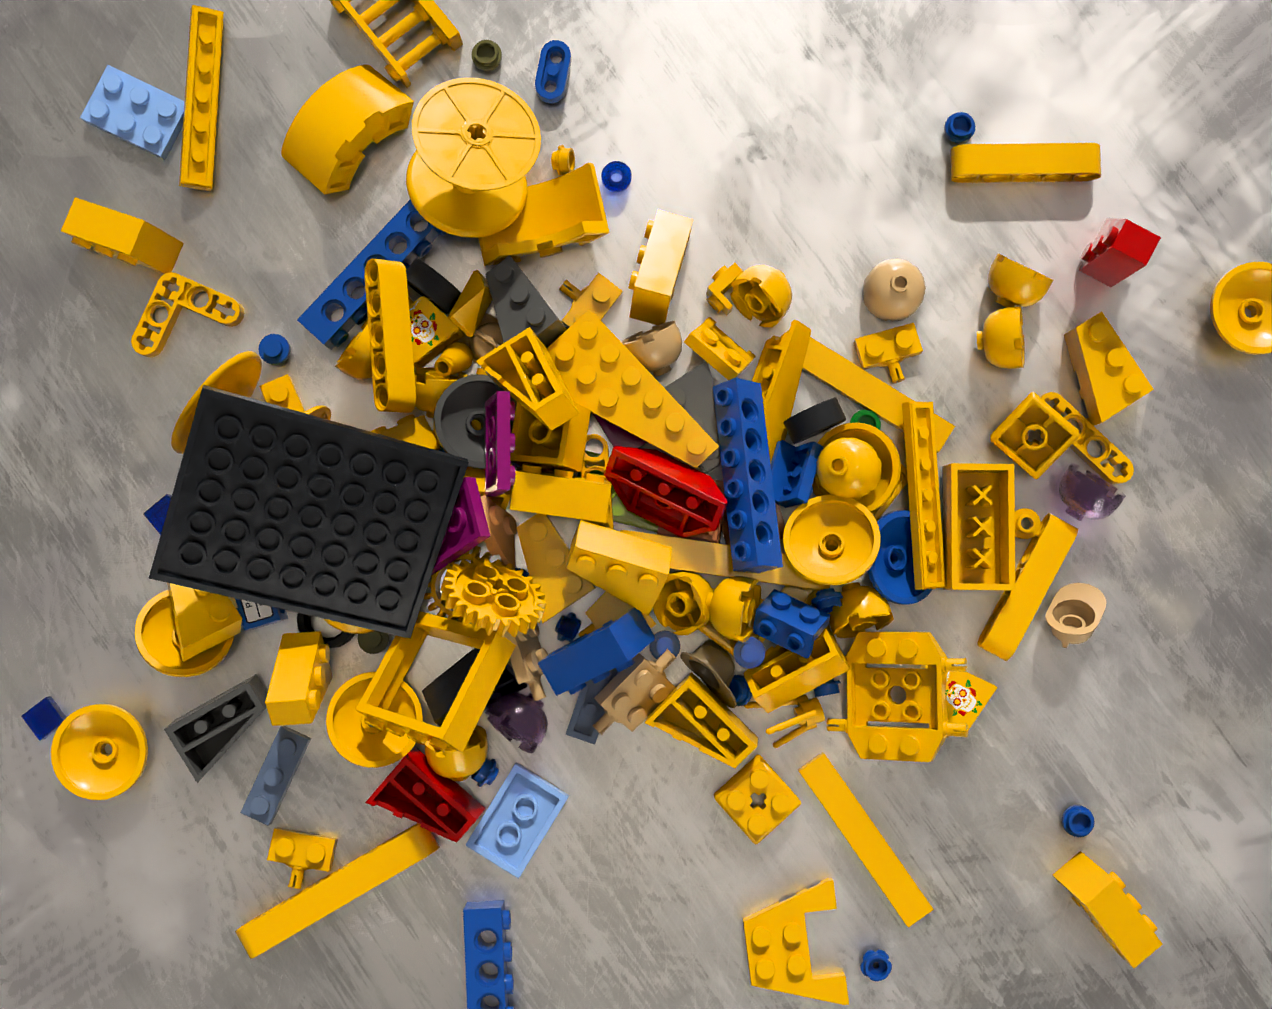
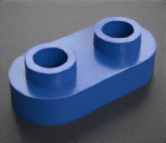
M552 40L546 43L540 54L535 89L537 96L546 103L560 101L566 92L571 66V52L567 44L559 40ZM558 56L562 60L559 63H553L551 61L552 58ZM549 85L556 87V90L553 92H547L545 89Z

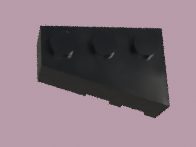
M472 649L422 690L433 720L439 727H441L480 649ZM510 659L484 711L528 687L525 682L518 684Z

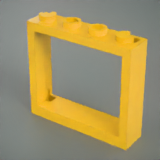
M419 611L411 639L395 635L356 711L366 716L364 721L366 724L372 725L379 730L386 726L385 729L396 736L403 738L406 733L409 739L419 744L425 745L426 741H430L429 745L442 752L447 747L463 753L516 645L505 636L500 637L497 631H492L489 636L486 634L485 628L481 627L478 631H474V625L472 624L463 625L460 621ZM427 635L480 649L441 727L388 711L395 694Z

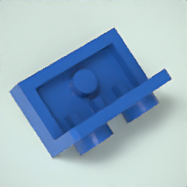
M784 440L777 442L771 461L775 503L788 508L808 502L813 492L812 484L817 471V459L823 450L822 445L812 441L795 447Z
M774 589L756 609L753 633L804 658H809L812 654L814 641L829 624L830 614Z

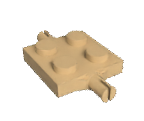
M538 624L534 630L529 628L527 634H523L518 630L516 637H513L506 631L504 636L516 645L510 661L518 684L525 682L529 685L533 701L545 698L546 695L540 681L543 672L538 662L548 656L544 648H541L538 639Z
M668 649L655 662L645 659L640 653L633 657L635 663L619 672L594 697L606 713L592 726L603 735L615 721L622 723L633 732L676 688L666 678L664 672L676 657Z

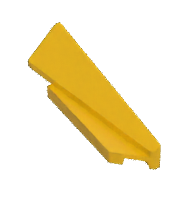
M793 320L790 329L781 337L774 335L765 342L752 379L753 382L761 383L770 464L777 442L785 441L787 430L783 422L791 417L811 335V329L798 320Z

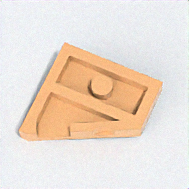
M486 495L481 496L490 532V537L484 540L486 547L492 556L500 555L502 566L506 567L511 563L513 564L512 570L516 571L514 534L517 532L516 520Z

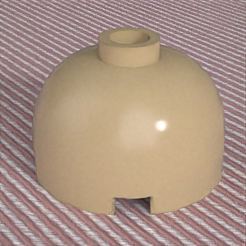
M898 258L885 260L873 267L865 278L863 300L870 313L880 320H904L914 314L923 302L926 289L924 276L918 267L907 260Z
M675 321L653 326L652 330L644 333L640 331L621 341L649 372H653L655 377L671 371L670 364L678 359L682 352L683 343L681 333Z

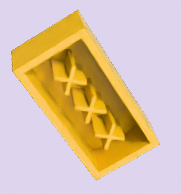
M951 463L943 466V550L946 588H943V590H1015L1014 464Z

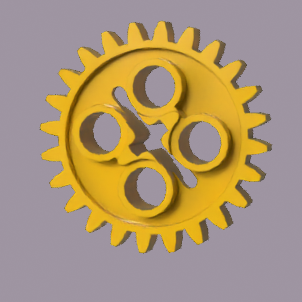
M472 557L471 563L464 559L461 560L460 565L454 563L451 570H447L440 589L443 591L441 599L446 601L444 607L446 609H454L452 617L462 616L463 625L474 624V631H478L481 627L485 628L486 634L489 636L492 631H497L500 637H504L506 631L513 637H516L518 630L523 634H527L529 628L534 630L537 623H540L546 602L543 601L545 593L539 592L541 586L539 584H532V576H522L523 569L514 571L512 570L513 564L510 563L506 567L502 566L499 559L496 560L495 564L490 563L487 557H484L483 562H479L475 557Z

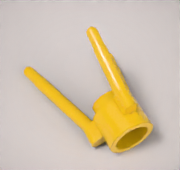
M805 694L783 705H798V707L793 708L795 717L766 729V734L770 735L796 724H799L800 727L774 742V748L782 746L802 733L816 728L817 723L825 721L823 709L816 697L808 700ZM748 702L744 705L746 709L762 708L757 702Z

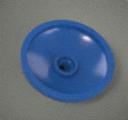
M910 511L890 512L877 521L880 530V549L874 564L867 571L874 588L886 600L895 604H914L926 598L933 589L915 590Z

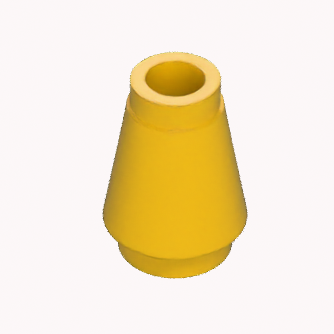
M453 342L449 344L435 362V371L443 377L466 371L472 364V351L463 343Z

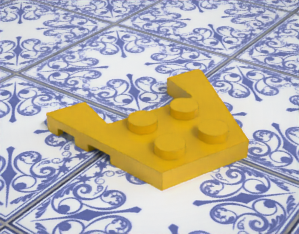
M826 878L809 889L805 888L797 892L795 896L780 903L778 901L743 918L751 986L849 1005L844 972L812 976L804 914L807 912L837 909L832 878Z

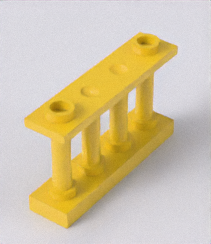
M329 0L339 14L344 11L387 63L384 68L394 82L400 80L406 88L411 86V82L405 71L439 44L445 45L447 43L453 51L463 45L459 31L434 0H412L415 4L413 7L414 11L379 38H377L368 25L400 0H379L361 15L349 3L352 0ZM428 20L434 27L432 29L433 34L396 61L386 48L421 21L425 23Z

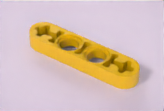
M1055 392L1045 393L1040 396L1045 402L1054 401L1053 409L1059 414L1066 412L1067 415L1063 416L1066 420L1072 419L1079 424L1080 437L1070 448L1097 474L1110 484H1120L1131 479L1134 467L1130 459L1067 400ZM1092 440L1099 442L1102 446V453L1097 458L1092 457L1087 451V446ZM1108 458L1107 460L1112 465L1121 464L1120 472L1123 475L1113 476L1112 473L1115 469L1109 463L1101 465L1100 462Z

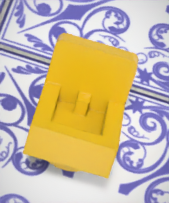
M736 263L732 264L729 268L725 265L712 276L714 282L707 287L706 292L708 296L706 300L716 312L722 311L726 316L732 311L733 305L723 294L731 288V283L743 272Z

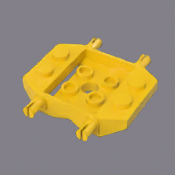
M858 632L850 650L844 656L850 667V670L847 671V718H828L827 724H832L827 726L829 732L841 731L848 733L860 759L932 762L949 736L968 737V731H960L968 729L967 723H949L945 699L947 672H966L967 666L954 665L967 664L966 658H948L931 632ZM867 664L928 665V668L867 667ZM894 686H900L906 692V699L901 704L896 703L891 698L890 693ZM868 721L929 723V728L868 726Z

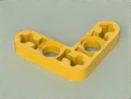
M166 273L160 277L132 335L131 344L137 353L145 357H155L163 350L183 307L229 327L237 326L241 323L245 314L244 308L239 302L225 294L177 273ZM176 283L180 288L178 292H171L168 289V285ZM199 292H206L209 298L208 303L204 307H196L194 305V297ZM164 297L167 300L169 299L174 303L171 306L168 303L161 301V298ZM217 303L225 308L231 307L235 314L226 317L224 313L215 309ZM165 307L168 311L167 319L162 323H156L153 317L155 310ZM149 324L160 329V333L150 330L148 328ZM150 338L154 344L152 347H145L142 344V340Z

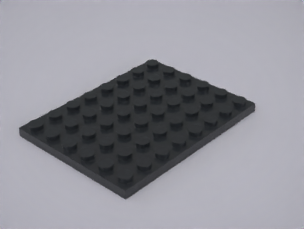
M203 385L149 579L411 639L468 467V459Z

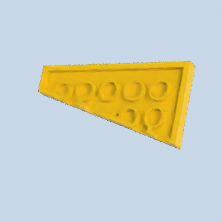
M590 308L547 348L572 400L590 409L593 414L628 431L695 469L719 448V445Z

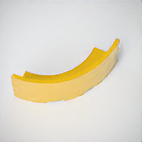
M364 64L350 68L323 84L304 103L288 129L282 145L281 155L324 195L349 190L352 178L365 157L362 152L372 141L378 144L387 136L407 129L414 101L372 66Z
M586 163L560 177L527 186L526 202L518 218L506 229L496 234L478 237L484 266L497 265L509 255L516 263L521 262L520 257L523 255L538 252L540 258L563 252L562 246L579 243L580 246H583L610 233L594 164Z

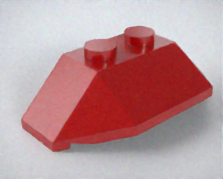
M615 446L612 449L604 476L608 482L612 483L616 494L628 511L681 538L718 529L728 501L711 476L655 449Z

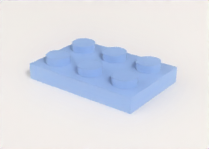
M107 65L80 118L92 126L166 160L183 127L184 101Z
M516 762L467 841L466 846L519 879L569 795Z

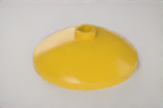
M1249 262L1235 267L1219 280L1212 293L1210 314L1217 333L1228 345L1243 353L1253 355L1272 353L1271 263ZM1245 308L1250 310L1251 317L1245 315Z
M865 423L842 424L827 432L818 441V444L822 445L824 449L828 443L836 439L857 438L869 443L873 447L882 463L881 477L877 487L872 492L869 491L865 496H862L863 498L856 500L872 513L882 507L892 497L897 488L901 472L898 451L892 440L883 431ZM815 474L812 484L816 497L828 495L829 493L820 485L817 474Z
M832 494L821 495L809 499L807 503H802L790 515L783 534L784 550L792 567L804 578L823 585L846 584L864 575L874 564L880 549V530L873 514L855 499L841 498ZM831 544L836 545L838 547L835 551H829L826 549V547Z
M169 590L161 592L149 600L140 611L135 624L136 646L145 662L155 670L175 677L196 676L213 669L226 657L234 639L233 636L182 662Z
M375 672L363 673L346 681L332 697L326 715L328 737L335 750L347 761L367 768H378L393 764L409 753L416 744L415 741L407 737L406 733L402 738L385 729L386 726H383L382 730L370 727L364 722L366 716L356 711ZM402 681L388 711L423 722L422 708L416 693L406 682Z
M110 704L89 705L70 714L58 727L51 746L52 766L59 781L71 793L89 800L113 798L130 789L142 775L148 757V743L140 723L126 710ZM106 744L111 745V747H112V753H111V754L106 753V751H105V746H106Z

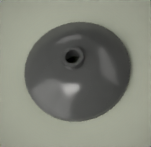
M477 374L458 379L441 394L434 411V430L443 450L448 454L468 459V467L485 469V402L495 392L504 391L488 375ZM510 396V401H514V402H515V411H516L517 401ZM473 420L480 422V430H475L472 427ZM514 420L510 421V433H512Z

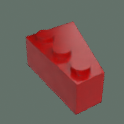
M1106 218L1094 243L1090 242L1084 249L1080 257L1084 262L1079 271L1109 287H1113L1147 265L1161 237L1128 219Z
M414 747L403 757L365 802L371 806L378 805L393 812L394 816L401 819L405 817L421 824L420 827L456 843L485 810V807L458 783L436 774L428 765L426 755L417 747Z

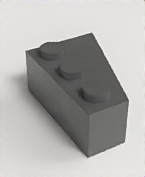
M510 255L485 274L504 343L530 327L544 346L548 348L567 330Z
M705 361L666 386L665 389L719 445L713 394L714 383L709 364ZM720 448L699 466L703 473L707 474L721 465Z
M257 674L175 719L164 729L197 783L265 710L268 692Z

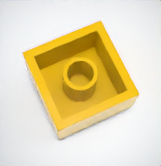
M517 402L512 433L515 434L514 453H510V461L519 465L540 466L542 469H563L581 472L591 410L574 402L579 414L551 431Z

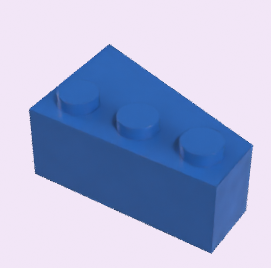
M632 608L619 619L604 623L603 627L589 634L582 635L539 661L538 665L555 695L558 696L566 691L570 695L575 694L587 686L585 682L592 679L594 684L598 683L610 675V670L616 668L618 672H621L635 663L633 657L656 639L641 611Z

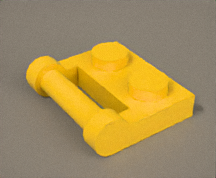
M708 317L703 324L688 335L684 343L727 380L736 378L756 356L750 350L746 352L716 326L717 322Z

